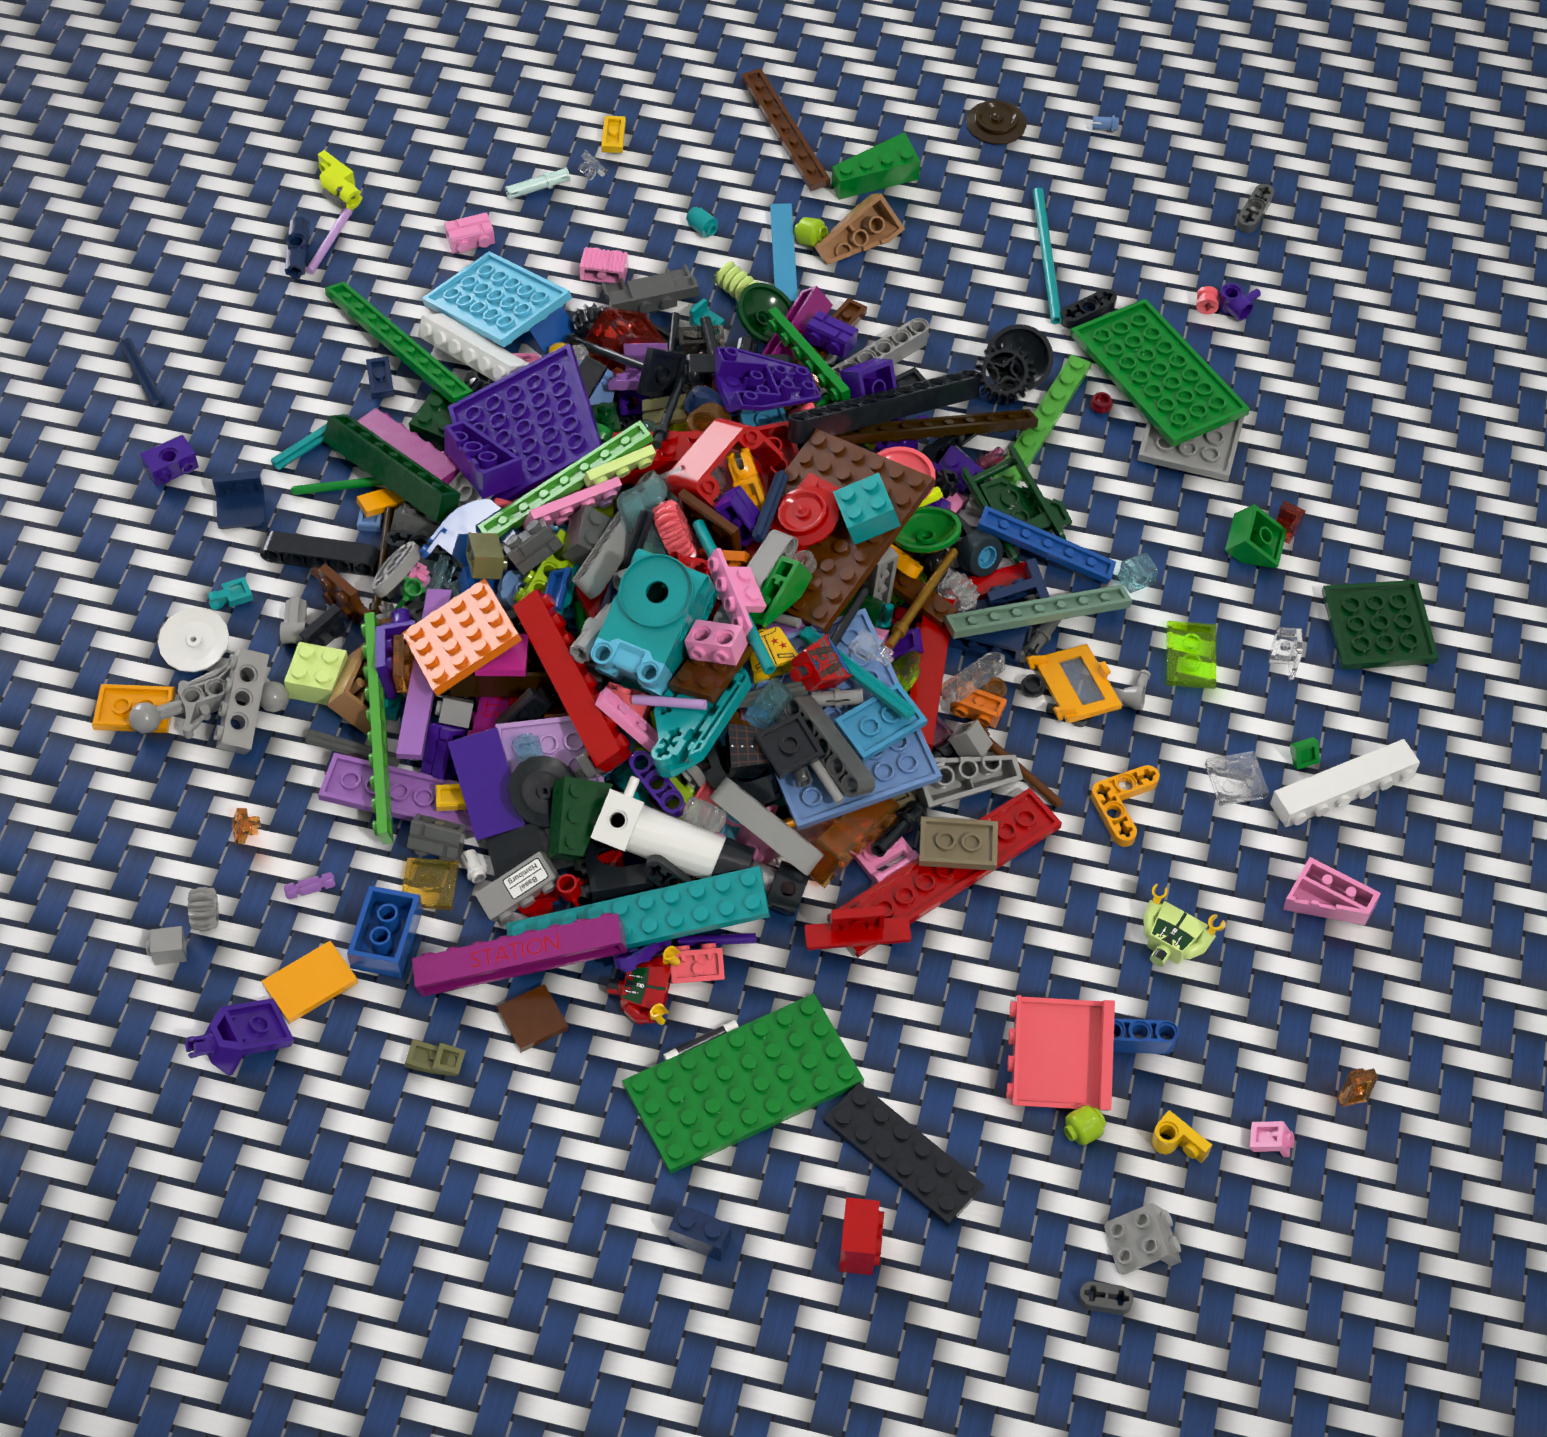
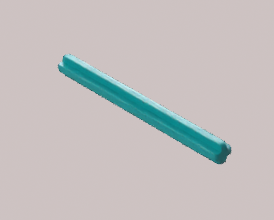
M808 626L800 632V639L809 646L822 638L820 634ZM837 648L852 674L851 678L904 719L909 720L914 716V706Z

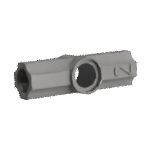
M611 603L606 604L595 618L589 617L584 623L581 635L570 646V654L574 657L575 661L583 664L592 658V647L609 613Z

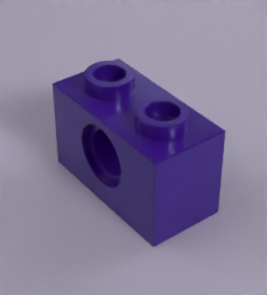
M183 434L140 453L144 469L156 487L199 468L195 452Z

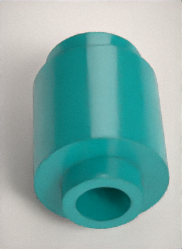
M693 207L687 213L686 220L689 226L703 237H709L716 233L718 220L703 208Z

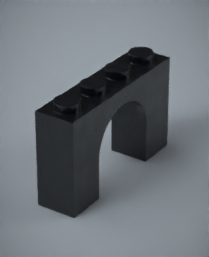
M615 814L611 818V824L615 828H620L625 823V817L622 814ZM592 838L590 839L583 857L579 859H584V863L580 864L583 879H588V883H584L586 899L591 898L592 904L654 890V883L644 875L645 863L622 867L604 864L597 857L609 845Z

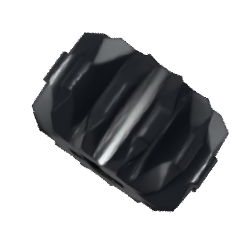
M593 303L591 307H588L584 304V309L577 308V315H573L572 319L573 328L581 339L586 337L589 342L592 338L599 341L600 335H607V330L611 327L610 315L605 311L603 305L597 307Z

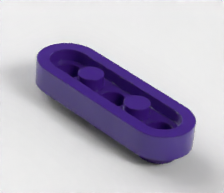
M671 940L628 948L627 953L613 956L615 968L621 969L622 972L633 971L637 969L638 964L652 960L653 955L664 952L671 945Z

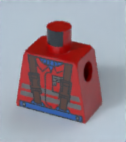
M829 634L813 643L791 660L793 668L790 670V676L795 682L802 681L809 692L838 687L852 676Z

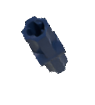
M295 217L293 220H290L289 235L286 238L285 273L292 278H300L302 275H305L306 259L309 256L310 222L303 217Z

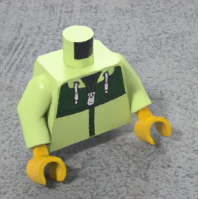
M1155 884L1152 888L1154 898L1149 901L1143 917L1144 934L1149 938L1147 946L1154 951L1150 956L1151 962L1161 967L1167 959L1179 964L1184 959H1192L1204 954L1215 939V932L1222 931L1226 926V922L1223 920L1219 927H1214L1213 922L1218 915L1209 917L1207 925L1166 901L1161 904L1160 901L1167 896L1168 889L1167 887L1165 888L1164 895L1157 896L1155 889L1158 884Z

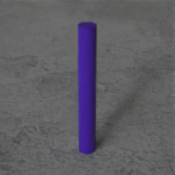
M756 933L684 936L678 938V946H700L701 944L716 943V945L756 943Z

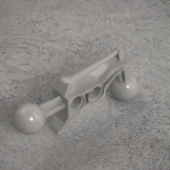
M226 665L192 681H180L177 690L178 700L157 707L148 702L135 705L129 714L131 727L136 732L142 734L151 733L158 728L161 720L184 713L186 717L182 726L184 737L187 739L194 736L193 731L201 722L209 720L211 713L219 711L221 702H225L226 692H223V686L226 678L230 677L231 669ZM240 672V678L243 681L250 680L246 673ZM265 675L260 706L269 712L280 711L287 705L289 693L283 684L270 681Z

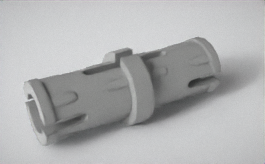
M834 688V691H812V697L820 707L835 706L836 708H841L842 705H858L864 702L863 688L852 690Z

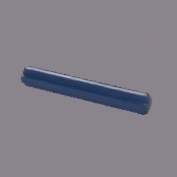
M130 338L121 340V349L152 406L161 405L163 402L162 396Z
M784 470L775 473L752 533V539L756 540V543L764 541L770 530L789 479V475Z

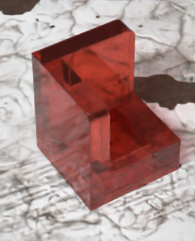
M1284 501L1281 505L1276 521L1287 529L1284 542L1289 544L1301 527L1306 510L1287 501Z

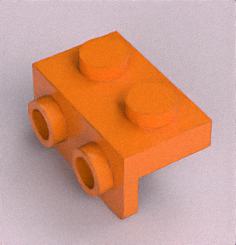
M961 683L956 695L952 696L950 700V711L958 717L978 720L986 727L996 728L1007 705V699Z

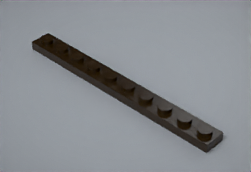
M1030 409L887 421L833 436L855 445L859 443L877 444L882 441L899 442L904 439L921 440L927 437L942 438L949 435L964 436L971 433L985 434L986 432L994 431L1003 433L1007 432V430L1016 429L1025 431L1028 428H1037L1039 419Z

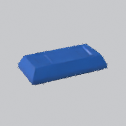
M571 567L550 571L544 594L548 593L554 599L556 612L563 609L572 576Z

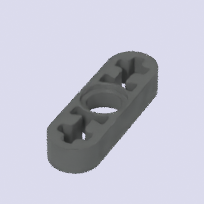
M1260 184L1255 188L1238 216V230L1243 233L1255 231L1272 203L1274 196L1272 186ZM1251 206H1257V207H1259L1261 210L1255 211V210H1252L1250 207H1251Z

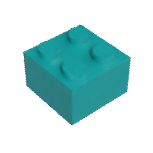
M879 473L833 491L855 545L901 526Z

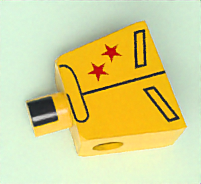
M755 624L776 670L771 674H765L753 651L748 661L754 684L789 673L793 668L791 660L798 653L780 627L776 626L767 629Z

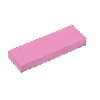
M605 687L600 692L595 705L651 753L659 740L657 730L609 688Z

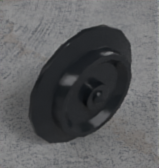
M545 755L530 757L519 763L511 774L508 785L510 802L517 814L530 824L544 828L550 827L554 781L564 776L576 778L571 768L559 759Z

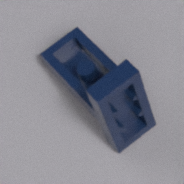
M1036 558L1026 560L1024 570L1028 580L1020 578L1013 581L1012 585L1005 587L998 585L987 592L985 600L988 608L1033 594L1035 599L1050 597Z

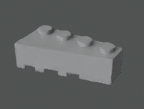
M1016 755L934 758L942 774V780L918 788L916 792L919 802L926 809H930L1014 784L1022 780L1023 776Z

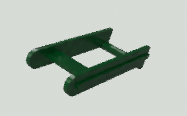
M1012 444L1008 446L1010 458L971 476L967 467L962 469L961 477L982 512L984 507L989 505L976 484L1015 466L1042 511V514L1026 521V523L1042 530L1051 527L1056 536L1066 540L1063 528ZM997 538L1013 565L1020 564L1019 558L1012 547L1014 544Z

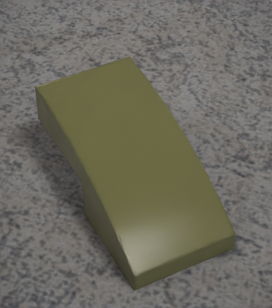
M412 1039L404 1067L432 1074L458 1076L466 1050L440 1043L438 1047Z

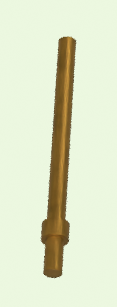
M949 549L901 621L896 622L891 629L892 634L885 642L887 649L893 650L898 641L905 637L909 631L908 626L958 555L957 549Z

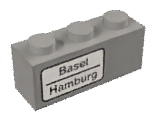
M539 851L475 893L491 921L503 923L514 916L513 912L520 907L524 909L532 905L536 901L535 897L541 893L548 894L557 887L556 883L560 875L551 860L547 858L548 855Z

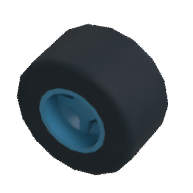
M981 530L968 533L961 540L957 549V561L960 567L978 577H985L993 573L998 568L1003 556V548L999 539Z

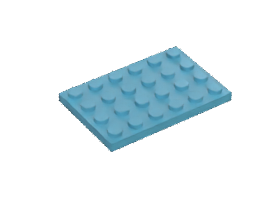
M488 251L425 295L422 300L424 305L432 310L445 314L481 336L505 347L523 333L528 332L534 325L546 319L552 312L564 306L566 302L572 299L569 290Z

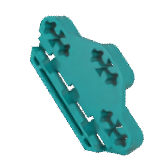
M743 666L714 704L707 702L706 710L655 706L654 715L659 740L652 749L651 756L659 776L672 778L705 759L752 687L750 677ZM670 687L663 695V697L697 699L671 691Z

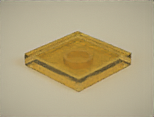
M407 858L402 892L420 895L424 909L452 911L459 872V861Z

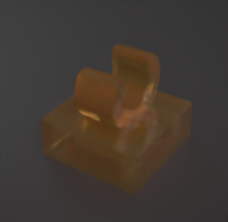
M237 808L234 814L232 828L235 844H245L248 835H258V828L261 827L260 817H248L247 808Z

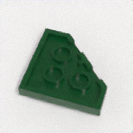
M1002 477L980 484L978 487L989 507L1023 522L1042 514L1027 487H1018ZM1045 498L1061 527L1066 528L1070 526L1072 520L1063 502L1054 498L1053 500ZM1051 527L1044 529V531L1049 533L1053 532Z

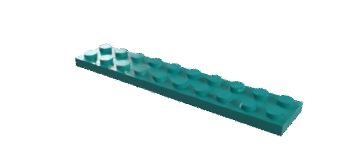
M760 866L509 922L506 923L508 936H516L527 930L538 931L548 929L549 926L554 924L566 925L574 923L578 919L589 920L598 918L605 913H618L624 923L628 949L768 918L770 913L762 869Z

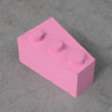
M1309 857L1286 898L1283 910L1365 925L1381 893Z

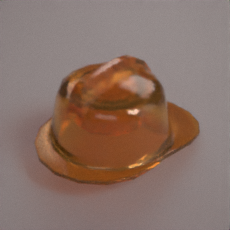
M705 403L688 415L685 431H705L716 419L723 418L731 421L732 419L730 414L721 405Z

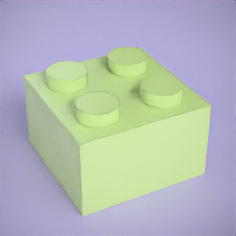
M299 642L284 680L289 698L327 705L348 659L347 650Z

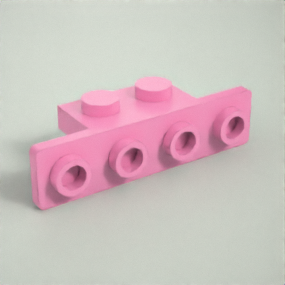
M715 548L707 562H709L708 567L717 589L716 591L721 598L723 608L727 613L730 623L743 626L745 636L747 637L753 627L748 613H763L766 603L751 568L728 567L721 548Z

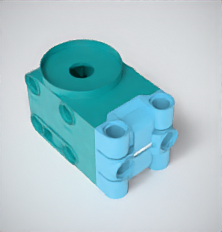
M638 548L632 557L630 566L622 576L619 591L611 603L609 613L592 647L591 657L596 663L595 670L607 676L613 682H622L626 679L640 685L642 690L653 696H663L670 687V681L689 658L684 640L695 620L707 621L716 602L718 592L710 576L684 566L679 560L671 556L653 554Z

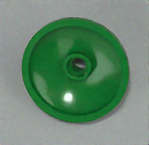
M933 506L919 507L893 542L898 547L912 553L928 554L939 552L958 540L962 531L961 521L956 514L947 509Z

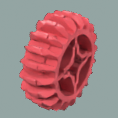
M671 499L655 506L652 511L654 513V524L668 554L676 551L683 556L698 558L700 551L688 519L678 503Z

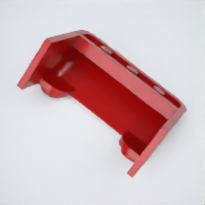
M719 418L706 428L667 473L665 484L678 499V494L685 489L714 510L716 503L713 500L718 496L720 486L710 473L736 443L742 448H749L751 455L766 469L781 459L784 454L757 428Z

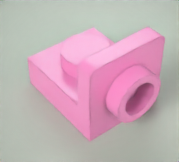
M1284 1121L1252 1122L1250 1148L1253 1152L1280 1151L1283 1157H1290V1148L1294 1147V1134L1288 1129Z

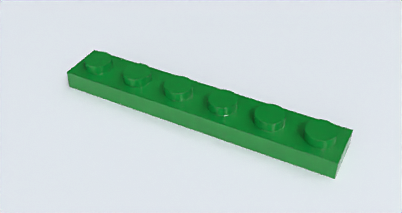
M776 306L769 309V320L767 321L769 329L780 337L785 347L788 346L795 359L800 360L804 367L809 369L819 386L829 392L834 402L850 399V388Z

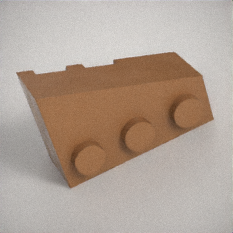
M365 642L348 656L327 706L364 734H367L368 731H371V724L368 723L366 710L370 709V702H367L365 696V688L369 687L364 675V666H367V659L365 660L362 646L366 644Z

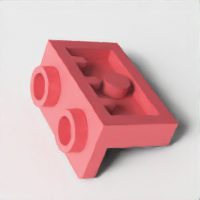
M716 943L701 944L700 950H690V945L675 946L681 953L676 955L680 959V964L678 966L670 964L672 984L725 980L722 948H716Z

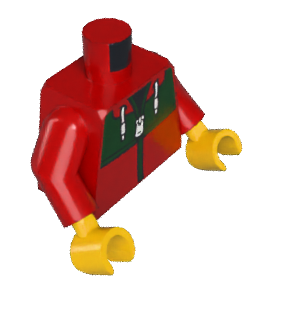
M669 946L664 950L663 955L648 962L638 964L637 969L626 972L625 981L609 979L607 994L621 996V1010L636 1024L658 1023L663 1025L665 1023L663 1015L669 1014V1011L665 1008L671 983V967L669 965L678 966L680 964V959L676 955L680 954L681 951L674 946Z

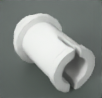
M474 849L463 852L464 855H461V860L468 871L467 878L473 883L484 881L487 870L481 865L477 852Z

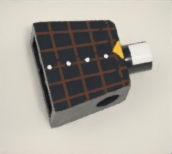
M728 723L725 733L727 777L729 779L763 775L769 772L770 764L754 740V734L764 729Z

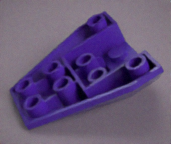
M716 347L715 385L727 413L754 414L821 400L822 396L807 367L738 348Z

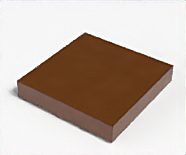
M545 984L497 1006V1011L520 1053L569 1030L564 1017Z

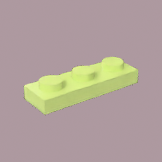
M651 444L586 471L584 482L587 488L616 476L623 478L630 474L631 470L638 467L639 469L647 468L652 464L656 451Z

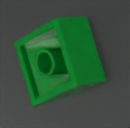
M1255 504L1234 513L1225 551L1241 563L1276 568L1279 566L1287 529Z

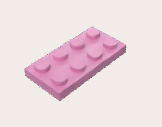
M617 476L530 510L523 524V529L526 530V526L531 521L540 520L542 517L549 525H563L585 504L593 509L597 507L604 509L612 505L622 486L619 477Z

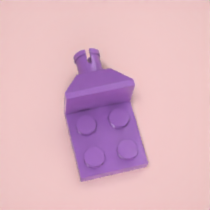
M667 343L623 344L624 355L643 362L647 347L668 350ZM625 365L624 373H618L615 378L608 381L609 390H637L641 371Z

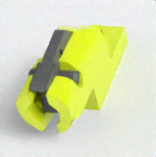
M323 150L318 154L319 169L322 172L319 177L323 196L344 208L355 209L362 200V196L359 195L362 192L355 186L353 171Z

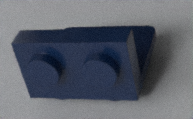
M260 471L212 475L216 494L217 525L219 529L261 526L265 524L264 485Z

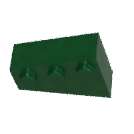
M568 776L554 781L547 858L574 861L583 857L613 784Z

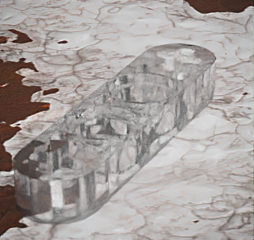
M998 652L987 653L942 684V699L946 702H959L1005 670V655Z

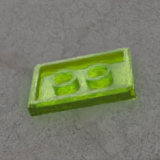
M1167 621L1166 685L1216 688V624Z

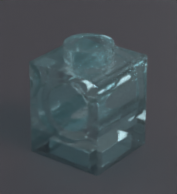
M1147 552L1122 561L1118 578L1120 583L1126 586L1130 593L1155 584L1158 568Z

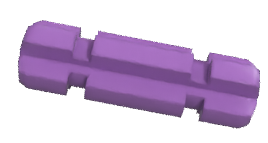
M331 872L325 873L320 878L314 876L297 881L298 884L295 885L294 882L284 885V892L287 899L297 898L298 894L304 896L321 891L323 887L325 889L335 886V879Z

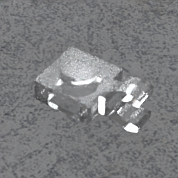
M864 628L848 646L849 652L868 663L874 658L884 666L889 667L894 660L891 657L894 651L884 646V640Z

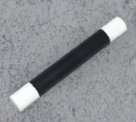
M733 1020L663 1054V1057L666 1061L738 1028V1024Z

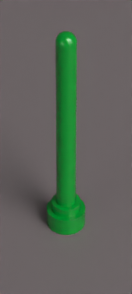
M373 477L293 486L291 493L293 495H302L384 484L374 480Z

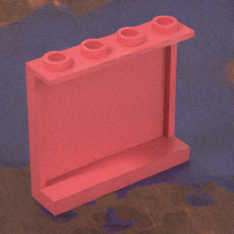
M1017 995L1015 1001H1010V1017L1014 1018V1029L1009 1028L1008 1043L1013 1045V1056L1008 1055L1007 1071L1012 1072V1083H1007L1006 1099H1011L1012 1106L1078 1109L1083 1105H1089L1092 1108H1098L1100 1111L1111 1110L1115 1001L1021 997V995Z

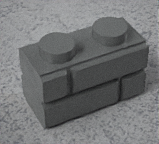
M542 517L540 520L531 521L526 526V530L519 535L514 534L510 536L503 548L522 575H525L562 548L563 544L558 535Z
M417 814L411 822L407 848L413 849L417 855L427 856L432 854L438 856V859L444 862L457 861L463 852L467 826Z

